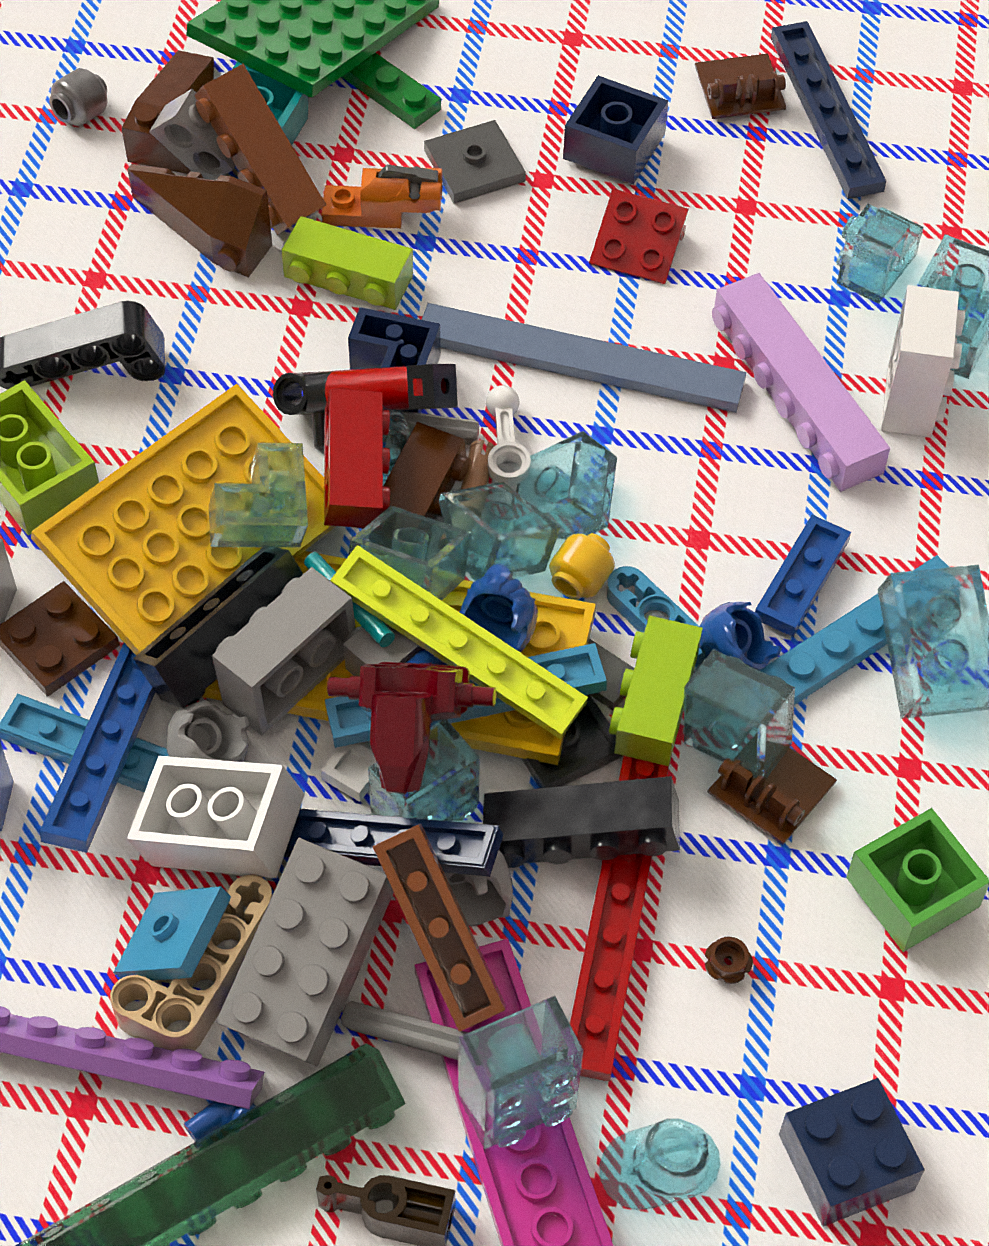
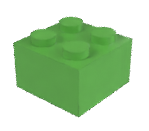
M933 808L928 809L856 850L846 877L902 952L978 909L989 887L988 877Z

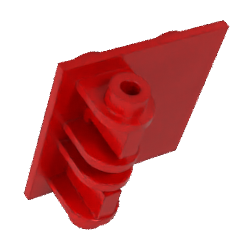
M612 188L589 264L666 284L679 240L682 241L685 235L686 225L684 223L689 208Z

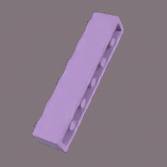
M757 273L718 288L715 305L712 309V318L716 327L727 334L733 343L737 356L741 360L745 359L753 370L757 384L762 389L766 388L775 401L778 413L783 418L789 420L795 428L802 446L809 448L816 457L822 474L827 479H831L840 492L884 474L890 447L761 274Z

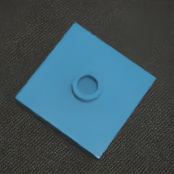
M221 886L154 893L113 973L120 979L129 975H139L150 980L191 978L230 902L231 896Z

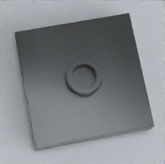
M496 120L424 141V151L434 168H442L443 185L453 203L526 181V171Z

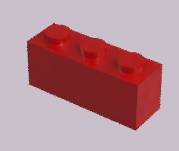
M330 388L325 407L324 525L376 529L381 513H388L390 487L383 486V474H388L390 448L383 447V436H387L389 432L390 411L383 409L382 392Z

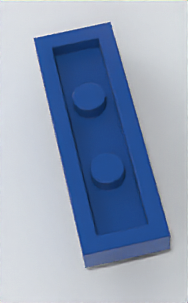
M811 515L755 609V612L761 615L763 624L789 636H795L849 543L850 531L815 515Z

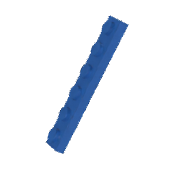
M125 643L121 647L41 826L40 839L43 843L85 853L88 852L156 693L133 660L136 655Z

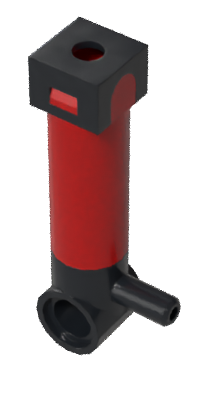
M425 364L402 367L286 373L276 380L273 387L274 403L282 413L287 415L312 414L315 448H324L325 407L330 388L382 392L383 409L389 411L458 407L456 364Z

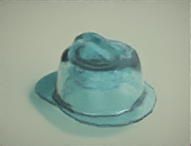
M669 1118L653 1125L629 1131L615 1138L603 1152L599 1164L600 1180L608 1196L621 1206L635 1210L651 1209L691 1198L707 1191L717 1179L720 1158L719 1150L713 1139L702 1128L679 1118Z

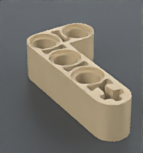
M253 874L244 875L236 879L229 887L227 893L231 896L230 902L191 978L173 979L168 988L139 975L125 976L116 982L110 993V1002L121 1030L135 1038L151 1041L154 1047L172 1051L176 1049L196 1050L201 1045L224 1005L271 900L272 890L264 878ZM233 939L239 942L231 949H220L217 947L224 940ZM208 979L215 982L206 990L192 988L200 980ZM134 1000L146 1001V1004L137 1011L125 1010L128 1003ZM178 1020L190 1023L186 1029L180 1032L167 1030L171 1023Z

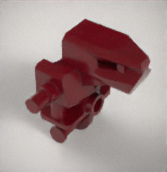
M384 661L379 664L360 666V676H350V678L329 677L327 683L328 696L348 697L350 700H359V707L371 712L370 746L379 769L381 788L386 789L387 793L406 794L407 792L420 790L429 755L430 727L433 721L460 718L461 714L468 710V707L473 708L474 705L494 707L496 703V688L475 686L474 683H470V671L464 666Z

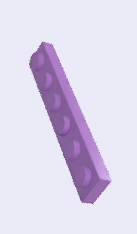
M0 1006V1052L246 1109H250L262 1090L265 1072L251 1069L248 1063L240 1060L220 1062L203 1058L201 1053L195 1050L176 1049L172 1051L154 1047V1044L147 1039L128 1038L124 1040L106 1036V1033L98 1028L81 1027L75 1029L58 1025V1022L50 1017H22L11 1014L9 1009Z

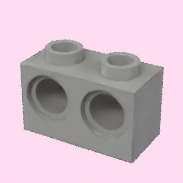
M190 89L164 106L149 132L191 171L201 172L204 179L216 180L220 175H225L232 171L236 165L231 158L225 157L217 143L218 135L211 123H206L199 115L196 108L197 100L194 96L196 92Z

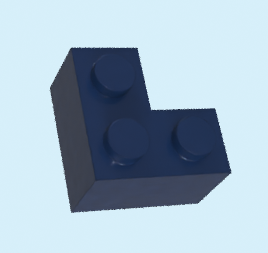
M359 307L348 336L350 370L438 364L441 356L440 324ZM422 409L399 410V411H407V412L421 413V410H422Z

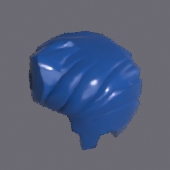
M502 564L493 565L481 579H477L471 584L459 612L521 653L530 642L535 631L538 617L535 599L530 596V592L526 588L522 587V583L519 580L512 578V574L506 566Z
M727 602L710 611L703 618L699 626L703 628L700 649L705 656L707 665H710L718 675L725 676L728 679L745 678L756 674L764 669L771 659L778 657L782 650L780 646H773V642L765 640L761 615L747 608V606L752 605L751 602Z

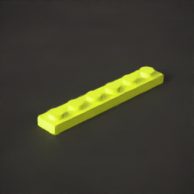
M358 545L330 580L351 596L354 603L447 665L467 667L470 671V680L479 686L495 687L497 698L560 740L587 703V696Z

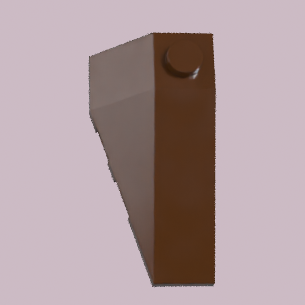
M178 50L135 100L122 126L128 162L168 168L171 171L188 174L191 171L149 131L166 104L190 89L197 93L203 85L214 80V57Z
M131 164L127 169L132 197L212 263L220 266L222 269L236 272L249 278L272 247L267 190L232 176L220 175L217 180L204 179L201 172L190 171L187 176H178L168 168Z

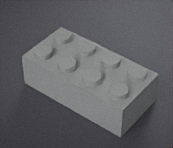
M298 837L216 1023L318 1067L394 893L386 874Z

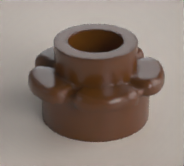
M720 938L713 942L706 950L705 957L708 961L705 963V968L708 974L715 980L723 979L727 984H735L742 981L745 977L744 974L752 969V956L747 946L738 938ZM730 958L733 963L726 965L724 959Z

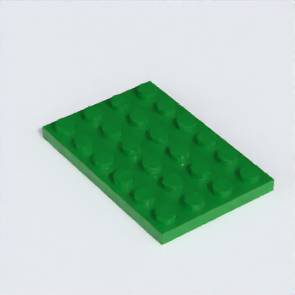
M221 0L187 22L186 36L313 98L437 9L440 0Z

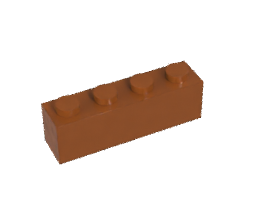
M244 64L208 82L194 95L197 100V111L206 123H211L218 135L217 143L225 157L231 158L239 170L238 179L267 190L270 226L277 235L296 225L300 216L308 218L326 206L321 194Z
M418 824L374 845L373 849L458 1031H463L505 1011L506 1004L422 824Z

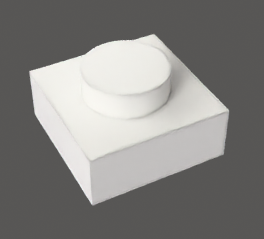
M360 743L339 747L321 769L322 780L359 802L380 777L373 751Z

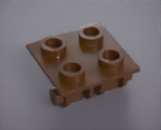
M768 53L695 63L712 119L786 110V104L781 90L786 88L785 77L783 74L777 75L774 72Z
M761 729L734 761L730 758H726L718 769L720 777L707 790V793L783 845L833 787L837 779L764 729Z

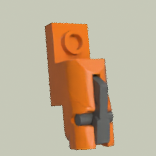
M386 165L383 169L363 168L361 187L325 185L323 200L326 206L322 208V222L333 226L401 229L403 212L430 213L441 210L442 168L401 167L395 165Z

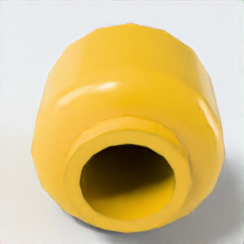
M593 533L588 534V536L585 534H573L567 537L549 565L552 575L551 581L554 587L566 597L575 600L581 597L590 598L595 596L615 567L614 558L609 552L610 546L607 541Z

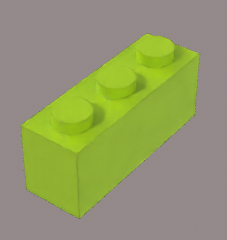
M302 216L298 219L281 250L284 277L298 283H306L329 290L335 294H343L367 301L375 306H383L396 310L413 278L412 248Z
M649 615L645 632L636 631L630 657L637 659L634 670L625 669L620 688V695L626 696L623 708L615 706L609 728V734L616 735V754L669 766L699 653L702 627Z

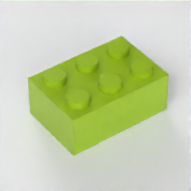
M24 380L0 394V502L25 533L30 535L31 531L98 484L99 479L93 459Z

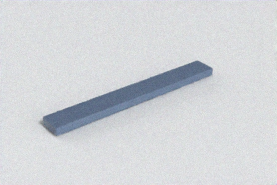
M427 303L421 319L440 324L441 348L737 413L747 372L432 303Z

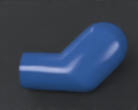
M213 1101L183 1125L191 1138L199 1144L218 1129L240 1134L252 1132L259 1126L261 1115L254 1103L250 1109Z

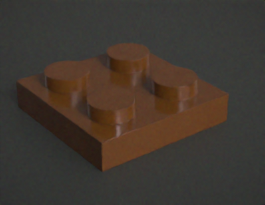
M65 581L0 624V647L47 697L120 646L118 636Z

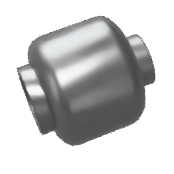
M78 68L53 83L49 99L50 107L60 121L74 126L84 125L106 110L108 104L106 83L99 75L87 69Z

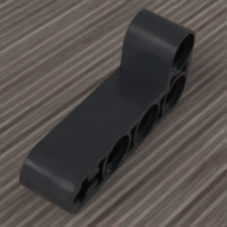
M128 300L0 337V386L10 389L25 380L32 387L119 361L134 379L154 381L161 378L165 373L164 334L142 304Z

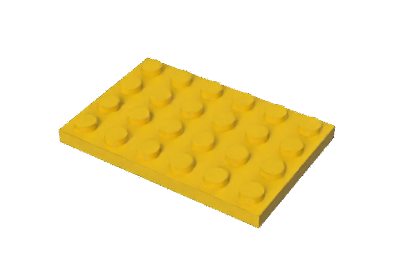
M235 384L31 531V539L131 651L138 655L263 546L270 545L289 550L295 559L336 526L324 525V477L238 384Z

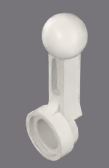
M501 385L493 388L486 399L487 409L495 417L497 445L491 449L488 455V472L499 484L513 486L528 476L531 458L525 447L515 443L513 415L519 408V396L513 388ZM511 462L519 465L520 468L515 472L507 473L501 471L498 465Z

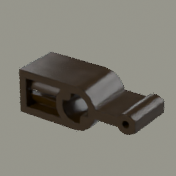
M330 1175L319 1177L316 1193L318 1205L324 1211L334 1212L339 1209L361 1214L365 1227L370 1233L378 1237L417 1246L447 1245L456 1207L455 1190L390 1175H379L371 1178L363 1188L339 1183L336 1178ZM381 1200L392 1201L393 1210L387 1213H379L376 1211V1203Z

